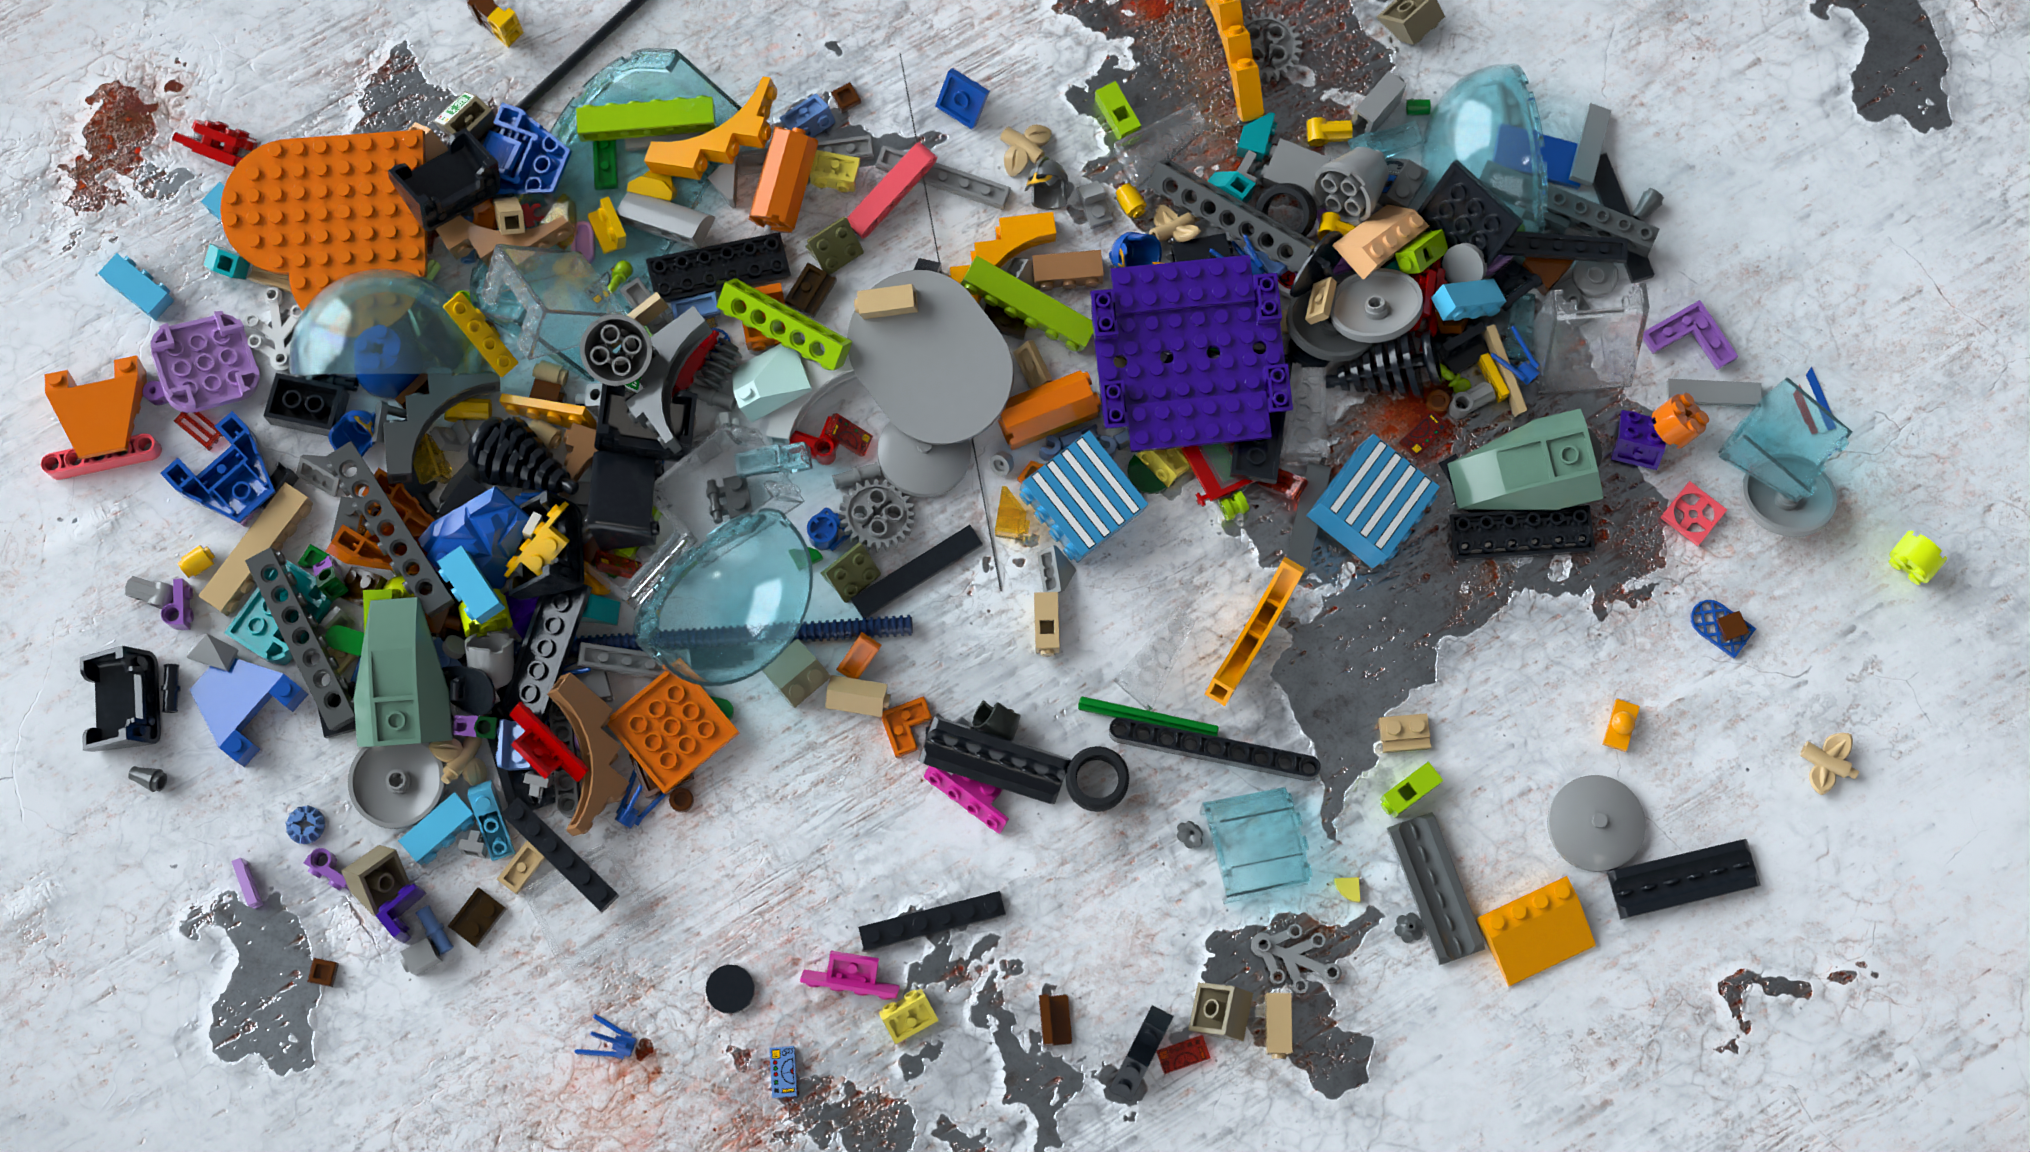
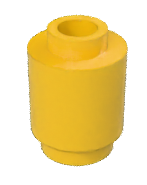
M1127 183L1117 189L1115 192L1117 195L1116 199L1128 217L1138 218L1145 213L1147 204L1135 186Z
M199 545L181 557L182 560L178 562V565L188 578L191 576L196 577L214 564L212 559L215 558V555L208 546L203 548Z

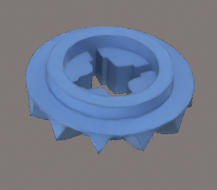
M309 805L297 807V809L289 813L288 820L285 822L286 833L293 841L299 844L315 842L320 838L325 828V820L322 813ZM307 817V821L314 826L306 827L305 831H302V827L296 823L303 822L304 818Z

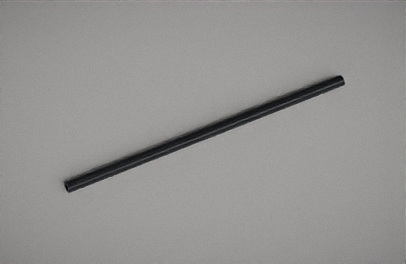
M630 0L515 107L521 108L525 112L530 109L647 0ZM494 125L490 130L500 133L501 128ZM489 130L478 140L482 145Z

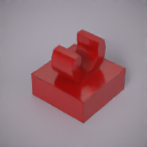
M528 203L521 205L526 229L534 227V221L539 222L545 218L544 215L536 217L533 213L534 209L541 207L540 204H533L531 208Z

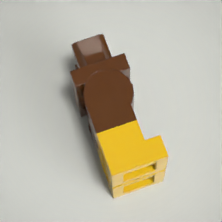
M466 0L475 22L480 26L483 24L490 33L508 48L524 33L516 13L511 8L503 11L495 4L494 0Z

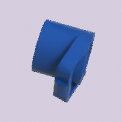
M824 508L821 512L812 516L807 524L809 541L813 547L819 550L830 549L834 551L851 536V534L843 535L838 540V528L842 529L843 532L846 528L840 527L842 520L838 518L839 514H835L830 508Z

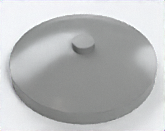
M1378 268L1364 280L1356 273L1336 287L1330 318L1337 331L1349 339L1365 343L1388 341L1403 335L1418 322L1423 311L1422 292L1418 283L1412 277L1394 269Z
M891 421L881 433L878 442V463L888 482L905 494L915 497L942 495L956 487L962 481L969 468L971 458L969 440L943 445L928 444L909 437Z
M1773 455L1758 460L1748 469L1741 484V500L1749 516L1761 527L1782 536L1804 537L1819 532L1828 525L1837 507V493L1826 473L1815 464L1796 456Z
M429 743L363 747L357 753L348 774V791L354 807L365 819L383 828L404 829L417 825L438 807L446 788V784L441 780L444 775L443 769L445 766L443 761L431 753L428 747Z
M1588 775L1569 782L1556 794L1549 807L1547 828L1553 846L1567 862L1582 870L1605 872L1624 865L1638 852L1644 840L1646 821L1638 798L1627 786L1607 776Z

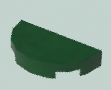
M1134 454L1129 461L1127 473L1128 479L1138 492L1142 494H1159L1166 490L1167 487Z

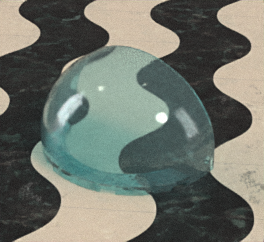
M1516 63L1496 64L1480 68L1455 82L1437 102L1429 117L1421 148L1422 167L1429 170L1425 181L1430 193L1454 160H1458L1524 221L1517 231L1543 233L1545 227L1543 213L1547 212L1548 202L1547 163L1542 161L1543 155H1541L1540 147L1545 145L1533 91L1529 92L1527 90L1526 84L1529 81L1523 69Z
M371 269L356 272L334 281L321 290L307 304L297 321L291 340L290 375L481 374V354L444 310L443 305L454 297L444 287L428 278L408 271Z
M763 508L759 509L755 515H751L748 512L727 521L706 535L708 540L695 548L692 545L654 584L652 589L655 592L649 600L644 599L636 615L633 634L637 637L635 639L636 643L661 668L682 680L697 685H729L745 680L766 668L791 643L802 625L809 607L813 587V568L811 556L802 535L781 510Z

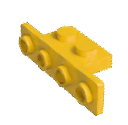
M457 293L443 305L444 310L500 377H504L518 364L516 358L499 339L501 335L492 326L489 327L485 322V315L478 308L475 309L463 293Z
M566 501L560 507L556 504L549 511L547 516L550 519L546 524L542 521L533 531L536 534L533 540L528 538L519 548L522 551L520 556L514 555L506 564V567L509 569L504 575L507 578L521 563L537 576L541 575L542 567L550 564L551 560L555 559L570 540L552 526L569 505Z

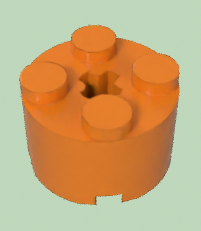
M1689 393L1674 395L1652 413V418L1655 417L1656 420L1653 426L1657 434L1668 445L1673 443L1678 445L1676 447L1678 449L1685 447L1706 430V424L1709 422L1708 415L1700 410Z

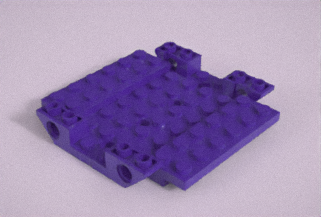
M1250 255L1111 268L1112 289L1090 291L1092 326L1105 429L1127 427L1130 452L1271 439L1269 413L1293 410L1288 364H1285L1280 322L1282 320L1277 273L1252 276ZM1262 343L1266 347V352L1263 354L1255 353L1253 345ZM1209 348L1218 349L1220 356L1216 359L1209 358L1206 353ZM1164 352H1169L1173 356V361L1171 363H1163L1160 355ZM1116 357H1124L1127 365L1123 368H1118L1114 365L1113 361Z

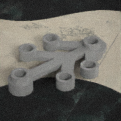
M1292 924L1287 930L1273 936L1267 933L1255 935L1251 941V949L1256 956L1264 958L1270 972V980L1273 984L1279 985L1285 980V973L1278 969L1273 955L1283 959L1293 982V990L1297 994L1305 993L1308 989V983L1305 979H1302L1296 964L1321 974L1322 979L1329 984L1336 983L1341 978L1342 971L1337 964L1329 963L1324 965L1300 955L1310 949L1321 948L1325 944L1323 934L1315 933L1310 939L1287 949L1277 944L1290 938L1298 939L1303 932L1299 924ZM1291 928H1298L1299 935H1292L1290 932ZM1314 937H1320L1322 944L1316 945L1313 942ZM1260 941H1266L1268 947L1261 949L1259 947ZM1328 969H1335L1336 976L1330 977L1328 975ZM1276 972L1282 975L1281 981H1275L1273 974ZM1296 983H1304L1305 989L1299 991L1296 988Z

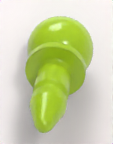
M622 260L615 265L614 271L611 274L612 280L607 288L608 295L615 292L620 283H625L627 278L632 275L633 267L628 261Z
M1440 364L1443 377L1450 381L1448 386L1453 387L1456 394L1471 389V382L1467 378L1461 377L1459 373L1454 375L1446 366Z

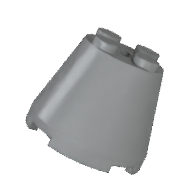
M1356 147L1320 167L1311 180V192L1318 207L1322 205L1328 212L1338 214L1341 217V221L1353 226L1365 221L1373 213L1389 178L1385 155L1379 150L1374 151L1367 147Z
M608 314L596 319L587 327L580 342V356L586 371L597 381L611 386L625 385L637 380L648 368L652 357V343L646 329L634 318L623 314ZM618 340L622 341L621 347L624 350L614 353L613 347L610 345L617 343Z

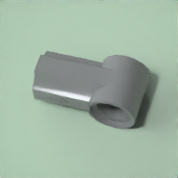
M1484 381L1465 392L1457 393L1448 406L1449 414L1455 419H1462L1468 413L1495 400L1496 396L1493 387L1487 381ZM1456 402L1463 403L1466 409L1458 408Z
M132 576L126 583L125 595L163 609L165 605L173 601V586L161 581L155 583Z

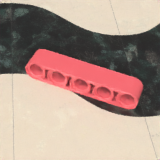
M921 142L916 143L848 216L847 219L853 231L862 239L866 238L933 167L937 161V156Z
M138 434L131 436L127 447L129 450L123 456H121L122 451L105 454V457L99 461V456L82 459L80 464L75 465L76 460L79 458L74 448L45 455L41 460V468L53 479L61 480L151 461L160 456L162 447L151 435ZM152 443L151 448L149 450L144 451V447L147 444ZM55 463H59L58 467L52 470V466Z

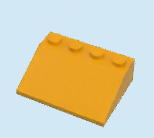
M1567 876L1492 910L1475 920L1508 987L1596 946L1579 898Z

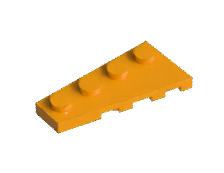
M504 393L501 394L499 399L505 411L510 415H520L537 420L542 419L547 423L571 429L573 423L594 430L597 427L596 420L585 406Z

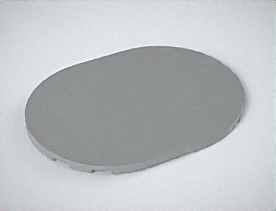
M910 270L885 278L871 289L913 284L917 290L918 312L863 319L859 313L854 311L850 320L847 339L853 341L848 354L855 374L888 419L900 431L911 438L928 444L943 445L961 443L980 435L1000 417L1012 392L1014 383L1013 359L1005 339L972 295L954 279L928 270Z

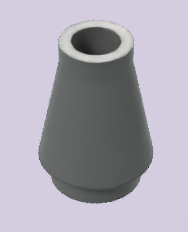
M1653 188L1644 191L1635 211L1632 213V217L1644 222L1647 217L1662 206L1663 195Z
M133 766L128 774L130 780L135 781L151 792L162 791L167 783V774L163 773L161 769Z

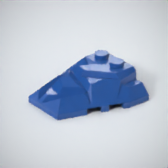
M502 102L493 123L501 128L499 134L519 141L524 146L513 170H509L507 175L500 174L501 187L497 194H555L572 151L531 118L524 110Z
M494 486L432 522L418 538L421 547L428 553L426 555L427 559L439 570L441 567L437 561L462 545L469 552L491 587L501 590L508 579L504 575L509 569L506 567V564L516 554L518 546L521 545L524 538L522 531L530 516L497 486Z

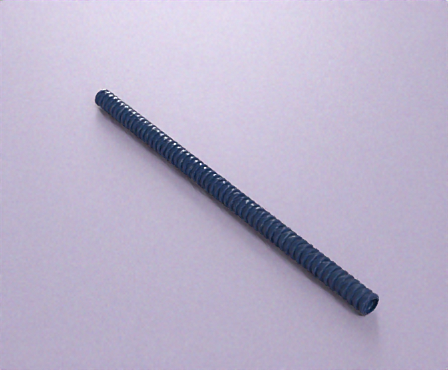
M900 615V618H896V616L888 618V616H885V619H881L879 616L877 619L870 617L869 620H866V617L862 620L855 618L854 621L848 618V621H844V619H840L838 622L836 619H833V622L818 620V623L814 621L807 623V621H804L803 624H800V622H796V624L789 622L788 625H785V623H781V625L774 623L773 626H770V624H766V626L759 624V627H755L754 624L751 627L744 625V628L738 625L736 628L729 626L728 629L722 626V629L715 627L713 630L707 627V630L700 628L697 631L696 628H693L692 631L688 629L681 631V629H678L677 632H674V630H670V632L663 630L662 633H659V631H655V633L648 631L647 634H644V632H640V634L633 632L632 635L629 633H625V635L618 633L617 636L613 633L610 636L603 634V637H600L599 634L595 635V637L588 635L587 638L581 635L580 638L577 637L573 642L568 658L571 655L578 657L581 642L643 652L646 650L649 652H653V650L660 652V649L666 652L668 649L675 651L678 648L679 651H682V648L689 650L691 647L696 650L697 647L704 649L707 646L708 649H711L712 646L716 648L723 646L725 648L727 645H730V647L738 645V647H741L742 644H745V646H749V644L756 646L757 643H760V645H764V643L771 645V642L786 644V641H789L791 644L796 639H799L800 642L804 640L805 643L808 640L815 642L817 639L820 642L823 639L830 641L832 638H834V641H837L838 638L845 640L848 637L849 640H852L853 637L857 639L861 632L871 636V638H875V636L882 638V635L897 637V634L912 636L913 625L911 615H907V617ZM524 639L521 642L514 640L515 661L518 658Z

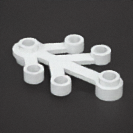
M270 287L264 292L263 297L270 307L272 328L261 322L260 318L254 313L246 315L245 323L249 328L256 329L273 340L275 350L264 344L261 337L256 334L251 335L247 342L253 350H259L268 356L270 364L275 370L284 372L291 368V364L294 362L292 355L300 344L309 338V332L304 326L296 327L293 331L295 337L285 347L284 340L296 324L304 319L306 315L303 311L300 315H295V312L301 309L298 304L294 305L290 310L291 316L282 326L280 305L284 302V295L280 289ZM276 293L274 298H269L270 294ZM256 318L255 323L249 324L250 319ZM300 331H305L303 336H298ZM254 340H259L257 345H252ZM280 357H285L283 362H278Z

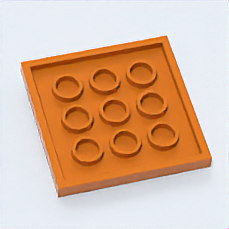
M679 660L610 715V721L607 723L611 731L664 794H667L740 734Z

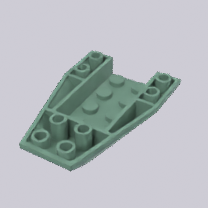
M1581 408L1534 419L1447 464L1458 510H1559L1604 499L1595 455Z
M419 597L370 601L354 694L357 747L453 740L450 691Z

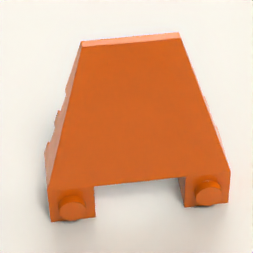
M137 355L114 360L115 378L78 386L68 370L44 374L45 394L80 460L127 450L135 427L134 419L141 409L140 402L142 396H144L142 390L147 383V372Z
M378 467L374 474L375 478L426 556L428 553L421 547L418 538L435 521L434 518L422 509L418 500L405 490L402 483L388 484L387 472ZM369 487L364 489L361 494L362 496H366L369 493ZM342 524L325 551L346 564L394 571L389 564L393 561L389 554L384 556L377 545L380 542L376 534L372 536L368 530L362 536ZM387 526L383 531L384 536L392 535L395 529L394 526ZM399 546L396 550V555H404L407 552V546ZM411 566L408 573L418 574L420 566Z

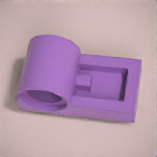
M183 578L173 579L174 603L163 607L161 619L173 629L191 630L190 622L194 620L193 610L190 608V599H193V588ZM175 612H179V617L175 621H171V616Z
M317 848L308 855L304 864L310 867L309 873L319 879L324 875L330 879L328 884L339 891L343 887L349 890L344 876L334 870L337 865V858L333 853L324 848ZM327 855V863L324 866H319L318 861L320 857Z

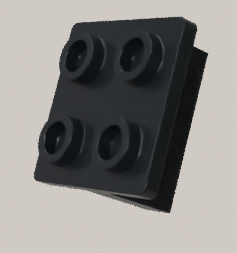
M1469 319L1462 334H1440V331H1438L1433 336L1438 354L1454 375L1477 363L1480 356L1486 353L1490 354L1486 341L1483 338L1487 329L1482 322L1474 325L1472 320Z

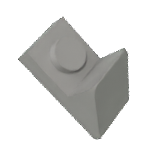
M1098 181L1076 187L1091 229L1113 222L1105 200L1106 192Z

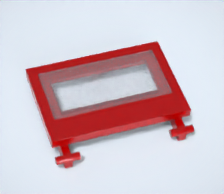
M1234 442L1180 448L1206 493L1203 496L1200 493L1195 494L1198 505L1201 504L1204 507L1206 505L1205 502L1208 500L1212 502L1256 482L1229 477Z

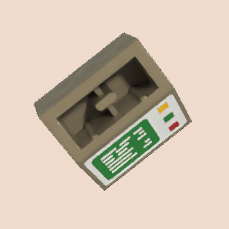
M465 91L434 119L433 123L448 137L466 128L478 140L494 125L493 122L496 117L493 110L477 95Z

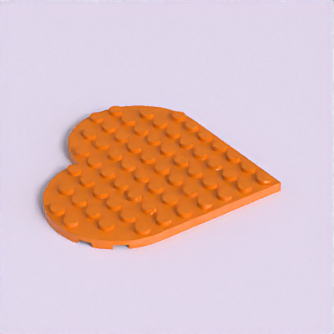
M421 129L290 138L261 145L247 154L235 166L224 186L220 212L226 237L235 251L250 264L270 273L289 275L291 290L298 306L319 327L335 335L358 338L366 329L377 325H384L390 328L397 322L403 321L409 315L408 309L414 307L419 295H422L427 279L428 256L427 231L418 223L390 181L388 170L397 164L405 163L412 171L426 163L425 131Z

